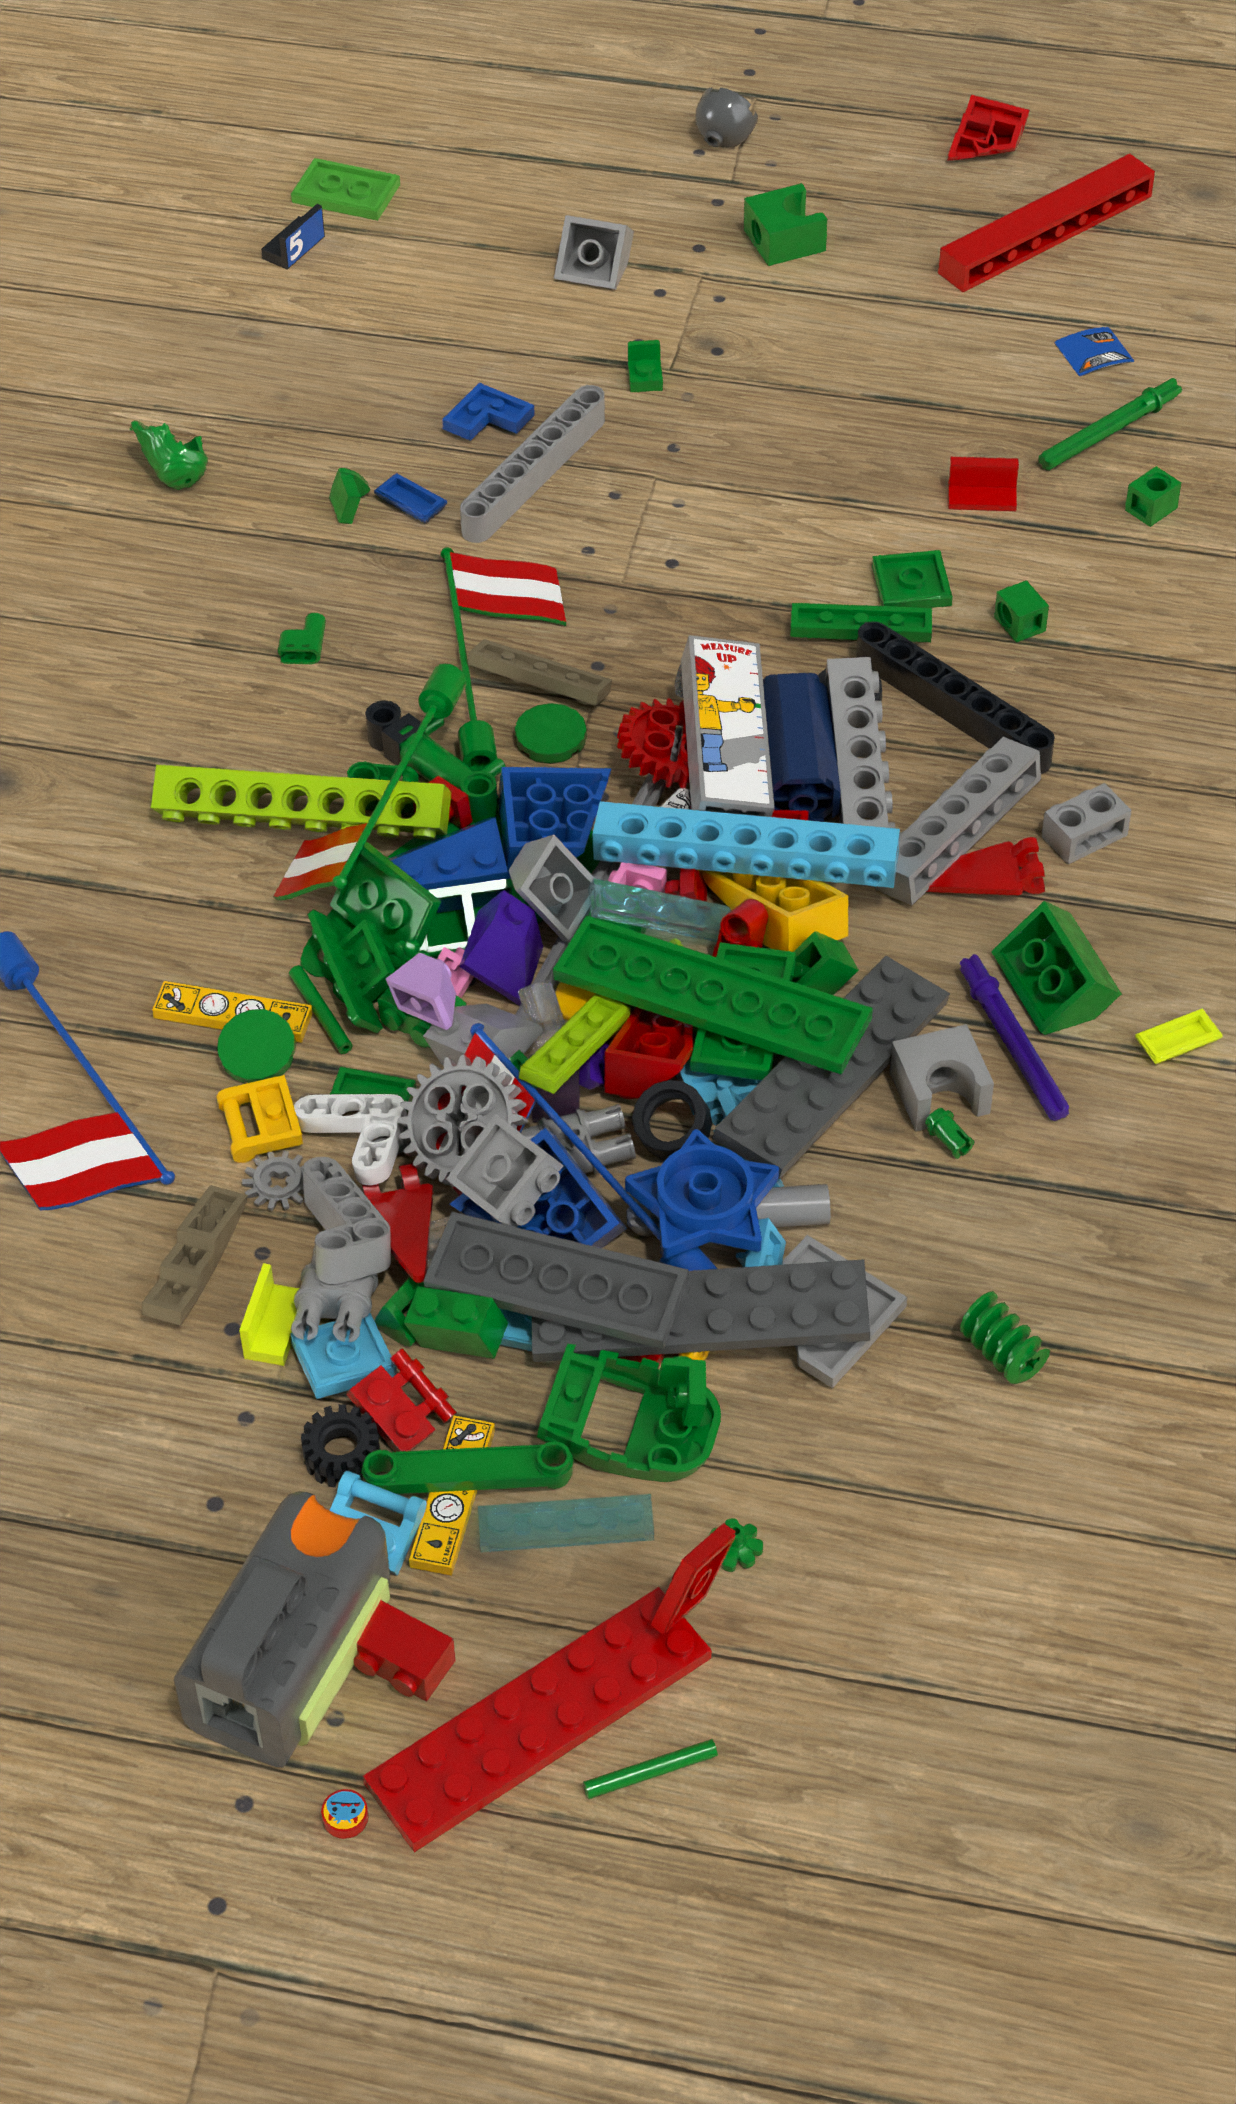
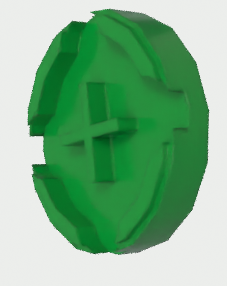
M549 703L532 707L518 718L515 726L517 748L521 752L523 750L528 753L529 758L536 762H564L572 758V754L578 749L580 752L584 748L587 739V728L584 718L577 710L561 704Z
M252 1009L235 1015L224 1025L218 1038V1055L225 1071L235 1080L242 1083L244 1081L251 1083L281 1076L290 1068L294 1060L296 1039L289 1023L278 1013L266 1009Z

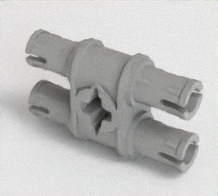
M620 1104L587 1113L584 1110L576 1109L573 1114L561 1116L562 1120L604 1166L636 1158L630 1133L595 1142L594 1139L592 1140L593 1136L625 1129V1120ZM541 1118V1121H537V1125L522 1130L521 1133L528 1139H531L541 1130L547 1128L557 1137L584 1173H599L552 1119L546 1120Z
M314 1246L311 1263L303 1268L301 1272V1287L294 1296V1305L297 1312L291 1326L292 1333L297 1338L303 1340L306 1328H309L307 1340H311L318 1334L321 1318L336 1319V1323L333 1326L334 1336L338 1340L345 1342L347 1331L351 1330L349 1342H353L359 1337L362 1319L371 1312V1296L378 1286L377 1274L340 1284L321 1282L316 1276Z

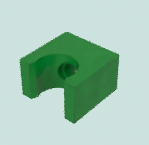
M802 183L744 198V232L768 266L826 251L828 219L824 213L805 216L806 188Z

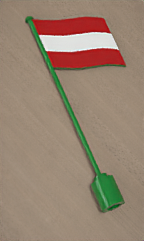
M445 547L441 550L440 555L445 559L461 667L467 681L465 692L470 721L463 724L458 730L460 755L462 762L474 771H479L498 758L492 726L485 721L477 720L460 610L493 617L542 620L566 626V617L556 568L533 562L484 559L454 553L451 548Z
M439 664L432 671L418 698L419 706L426 715L368 823L346 827L317 839L304 840L273 896L276 900L292 899L313 890L334 886L337 889H343L347 886L346 878L432 717L437 719L448 717L466 687V677L458 667L451 664Z

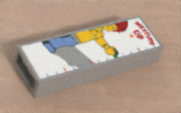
M689 635L681 658L691 810L771 817L774 811L760 644Z

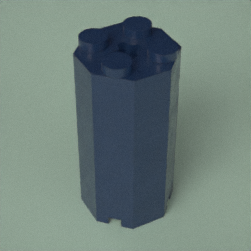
M815 673L768 675L763 679L774 810L809 811V821L824 822V818L829 814H832L833 818L840 813L841 800L828 687L820 682L819 676Z

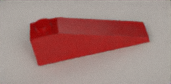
M636 1007L605 1051V1093L619 1095L624 1099H639L641 1094L655 1083L670 1080L678 1074L693 1052V1025Z

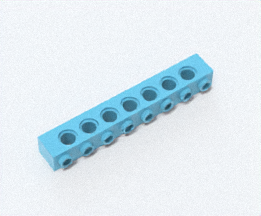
M600 801L592 835L594 860L894 888L899 857L900 829Z

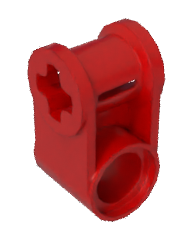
M746 899L722 918L718 940L712 956H717L720 943L762 948L769 918L768 912L762 903L754 899Z

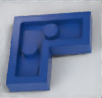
M478 383L442 419L443 430L471 441L488 423H492L517 434L535 416L534 405Z

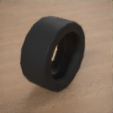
M667 1080L655 1083L641 1094L634 1106L632 1116L634 1131L647 1150L660 1159L666 1160L671 1154L680 1150L694 1129L700 1130L707 1138L710 1136L712 1127L710 1109L698 1091L683 1081ZM675 1099L689 1103L694 1110L695 1120L687 1134L680 1139L669 1142L661 1141L653 1135L650 1128V1119L659 1106Z

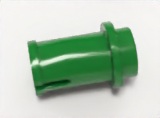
M938 1108L925 1121V1125L928 1127L927 1132L930 1136H937L950 1150L952 1155L958 1159L961 1155H966L972 1149L975 1141L953 1120L954 1114L951 1111Z

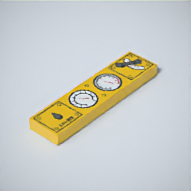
M168 981L163 982L152 1009L155 1019L221 1030L235 1015L252 1009H266L278 1013L289 1023L296 1042L299 1043L303 1042L313 1014L312 1005Z
M453 1415L443 1449L491 1447L495 1433V1423ZM477 1490L429 1493L426 1510L419 1525L409 1558L410 1568L452 1576Z

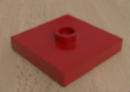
M724 1523L721 1524L681 1560L650 1626L662 1634L667 1633L707 1596L735 1539V1530Z

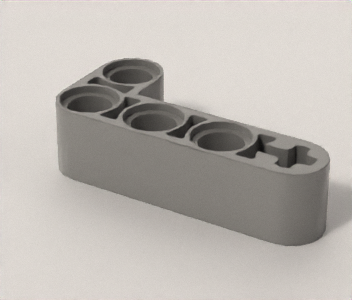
M315 1157L307 1160L303 1165L304 1202L325 1229L315 1237L317 1278L327 1284H340L388 1269L391 1264V1231L388 1222L336 1160L329 1157Z

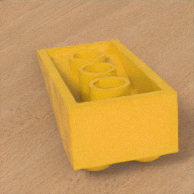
M698 870L708 887L731 910L746 899H754L764 905L769 918L763 944L771 949L794 952L814 931L835 940L849 936L848 895L823 881Z

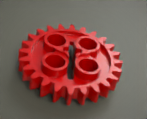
M667 698L666 705H662L657 699H653L652 706L645 702H640L639 709L631 707L629 715H623L617 734V748L622 749L621 758L630 759L629 768L640 767L639 776L653 775V783L663 779L669 788L673 782H678L682 789L686 788L687 783L690 782L684 700L679 705H674L673 701ZM679 725L682 727V732L677 750L676 762L670 760L676 726Z

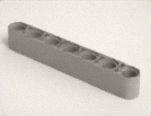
M585 385L578 388L463 500L460 505L461 533L465 540L472 543H480L489 539L605 423V395L602 388L595 385Z

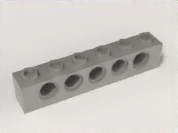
M870 657L827 659L825 684L828 687L841 789L839 823L896 828L895 822H888V814L892 813L893 802L891 791H885L884 783H889L888 761H882L881 753L886 751L885 731H878V723H882L883 717L882 702L875 701L874 693H879L878 671H872Z
M1002 737L970 769H967L960 779L949 789H946L936 802L927 810H924L913 824L900 833L899 857L894 888L877 886L875 889L913 905L944 871L961 855H964L1041 780L1040 752Z

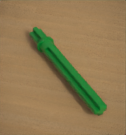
M1171 378L1155 388L1148 387L1144 389L1142 395L1042 452L1038 457L1039 463L1042 464L1044 470H1051L1151 412H1159L1163 404L1182 393V387L1177 385L1175 378Z

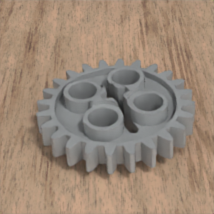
M460 1055L458 1065H456L452 1059L446 1057L444 1058L443 1070L433 1063L430 1064L432 1076L427 1078L418 1074L417 1078L421 1084L420 1088L408 1087L406 1089L414 1098L412 1102L405 1101L400 1103V1106L408 1110L409 1113L408 1116L397 1119V1122L408 1127V1130L399 1134V1139L405 1142H412L405 1148L404 1153L410 1157L417 1156L413 1165L420 1170L426 1168L425 1175L431 1179H435L439 1175L441 1183L445 1185L450 1184L446 1178L474 1143L477 1135L483 1131L495 1114L516 1130L517 1126L528 1123L526 1118L517 1114L518 1111L526 1107L525 1102L520 1099H514L521 1092V1089L515 1084L508 1085L512 1077L505 1071L499 1074L500 1067L495 1063L491 1062L486 1067V1061L477 1056L471 1065L468 1057ZM463 1086H466V1089L464 1090L463 1096H462V1095H461V1088H462ZM488 1092V1103L483 1108L477 1109V1098L482 1093ZM450 1093V1103L446 1108L439 1110V1099L442 1095ZM465 1115H467V1121H462L460 1127L457 1126L458 1121L464 1120ZM448 1132L449 1140L447 1145L437 1150L436 1142L438 1137ZM463 1146L464 1153L463 1155L459 1156V1152L461 1151Z

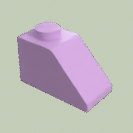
M418 953L386 978L398 1010L444 1030L452 1026L456 992L450 979L452 977L451 971L445 962Z

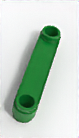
M557 1441L546 1442L541 1445L400 1452L376 1450L367 1455L362 1465V1479L364 1482L396 1494L528 1487L557 1489L565 1486L573 1474L572 1453L565 1444ZM553 1463L560 1464V1466L555 1467L548 1465ZM379 1472H387L385 1475H375Z

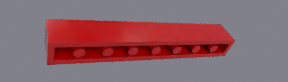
M1129 153L941 247L938 274L961 292H965L1151 198L1155 171Z

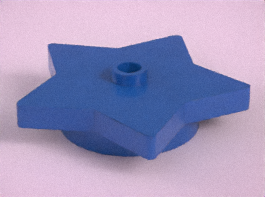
M694 1129L681 1149L671 1154L661 1166L626 1176L625 1190L659 1218L663 1258L672 1257L709 1242L759 1252L761 1250L762 1236L756 1208L778 1181L779 1167L771 1164L745 1161L735 1152L715 1145L700 1130Z

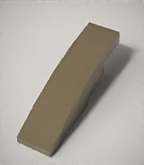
M213 1185L208 1187L177 1229V1243L160 1265V1279L142 1302V1315L181 1326L216 1269L245 1208L248 1195Z

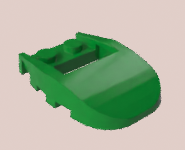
M567 1343L538 1428V1439L544 1442L557 1441L565 1444L570 1449L573 1458L595 1470L649 1481L672 1482L683 1479L696 1472L707 1461L712 1452L721 1422L720 1405L709 1388L706 1387L707 1405L700 1427L683 1426L682 1409L676 1408L675 1405L676 1388L658 1386L659 1362L642 1358L641 1363L618 1358L619 1353L601 1350L599 1357L574 1353L576 1345ZM601 1379L644 1394L624 1456L614 1452L609 1455L589 1446L590 1441L581 1438Z

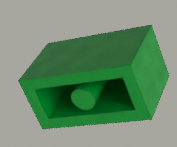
M418 1286L404 1324L420 1347L495 1359L508 1321L491 1297Z

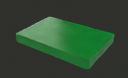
M366 841L346 878L347 886L343 889H336L330 906L355 927L364 919L374 923L389 955L394 954L393 945L401 940L405 943L414 940L419 943L421 948L441 901Z

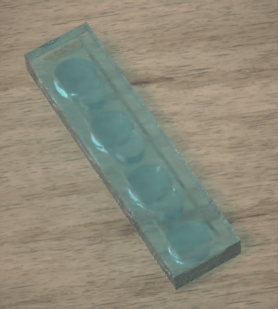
M593 878L588 887L591 917L713 942L718 940L722 918L732 911L725 905Z
M651 1494L478 1506L481 1552L654 1540Z

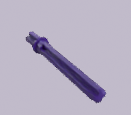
M973 954L969 959L963 958L960 961V971L971 987V997L974 1000H978L1049 1119L1058 1121L1061 1118L1067 1117L1069 1114L1067 1101L999 991L997 978L989 975L978 955Z

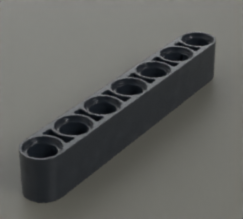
M872 621L860 626L858 629L856 658L870 657L872 670L878 671L880 679L987 748H992L1002 737L1038 750L1040 752L1041 774L1049 771L1052 764L1055 740L1052 731L886 625Z

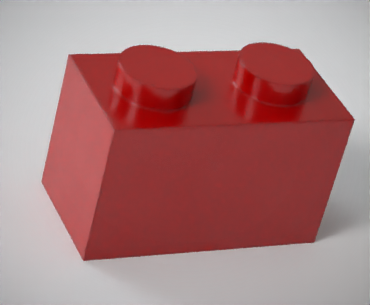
M380 1600L356 1643L358 1653L354 1658V1665L368 1676L378 1675L389 1681L399 1693L408 1697L415 1695L427 1702L456 1661L454 1638Z

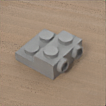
M495 1114L446 1180L502 1224L517 1227L518 1225L527 1224L532 1219L535 1213L534 1204L543 1192H550L557 1186L560 1180L559 1171L564 1165Z

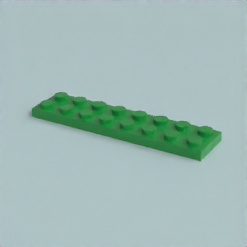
M587 915L553 968V978L556 981L841 1075L871 1022L873 1014L872 1007Z

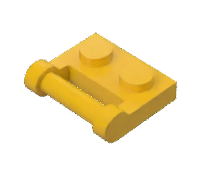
M285 1075L225 1088L218 1092L216 1099L220 1110L225 1113L233 1142L230 1150L234 1161L246 1163L254 1159L256 1155L303 1144L301 1129ZM249 1102L259 1135L251 1137L247 1136L239 1108L242 1104Z

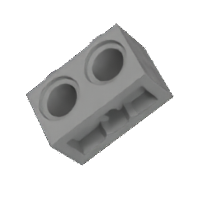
M1103 783L1091 790H1085L1078 796L1062 804H1056L1045 811L1042 838L1067 864H1070L1128 836L1131 809Z

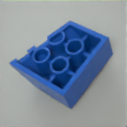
M501 767L498 806L503 853L508 870V878H511L509 873L511 865L525 843L555 835L575 857L584 853L597 815L599 803L602 801L611 774V768Z
M495 817L486 818L389 858L390 861L426 890L508 879V870ZM502 891L471 895L473 908L486 905ZM461 897L440 899L441 904L437 913L463 909Z

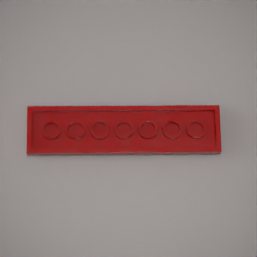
M657 1587L363 1775L365 1787L414 1853L712 1658L711 1648L685 1617L664 1634L650 1626L665 1596L660 1587Z

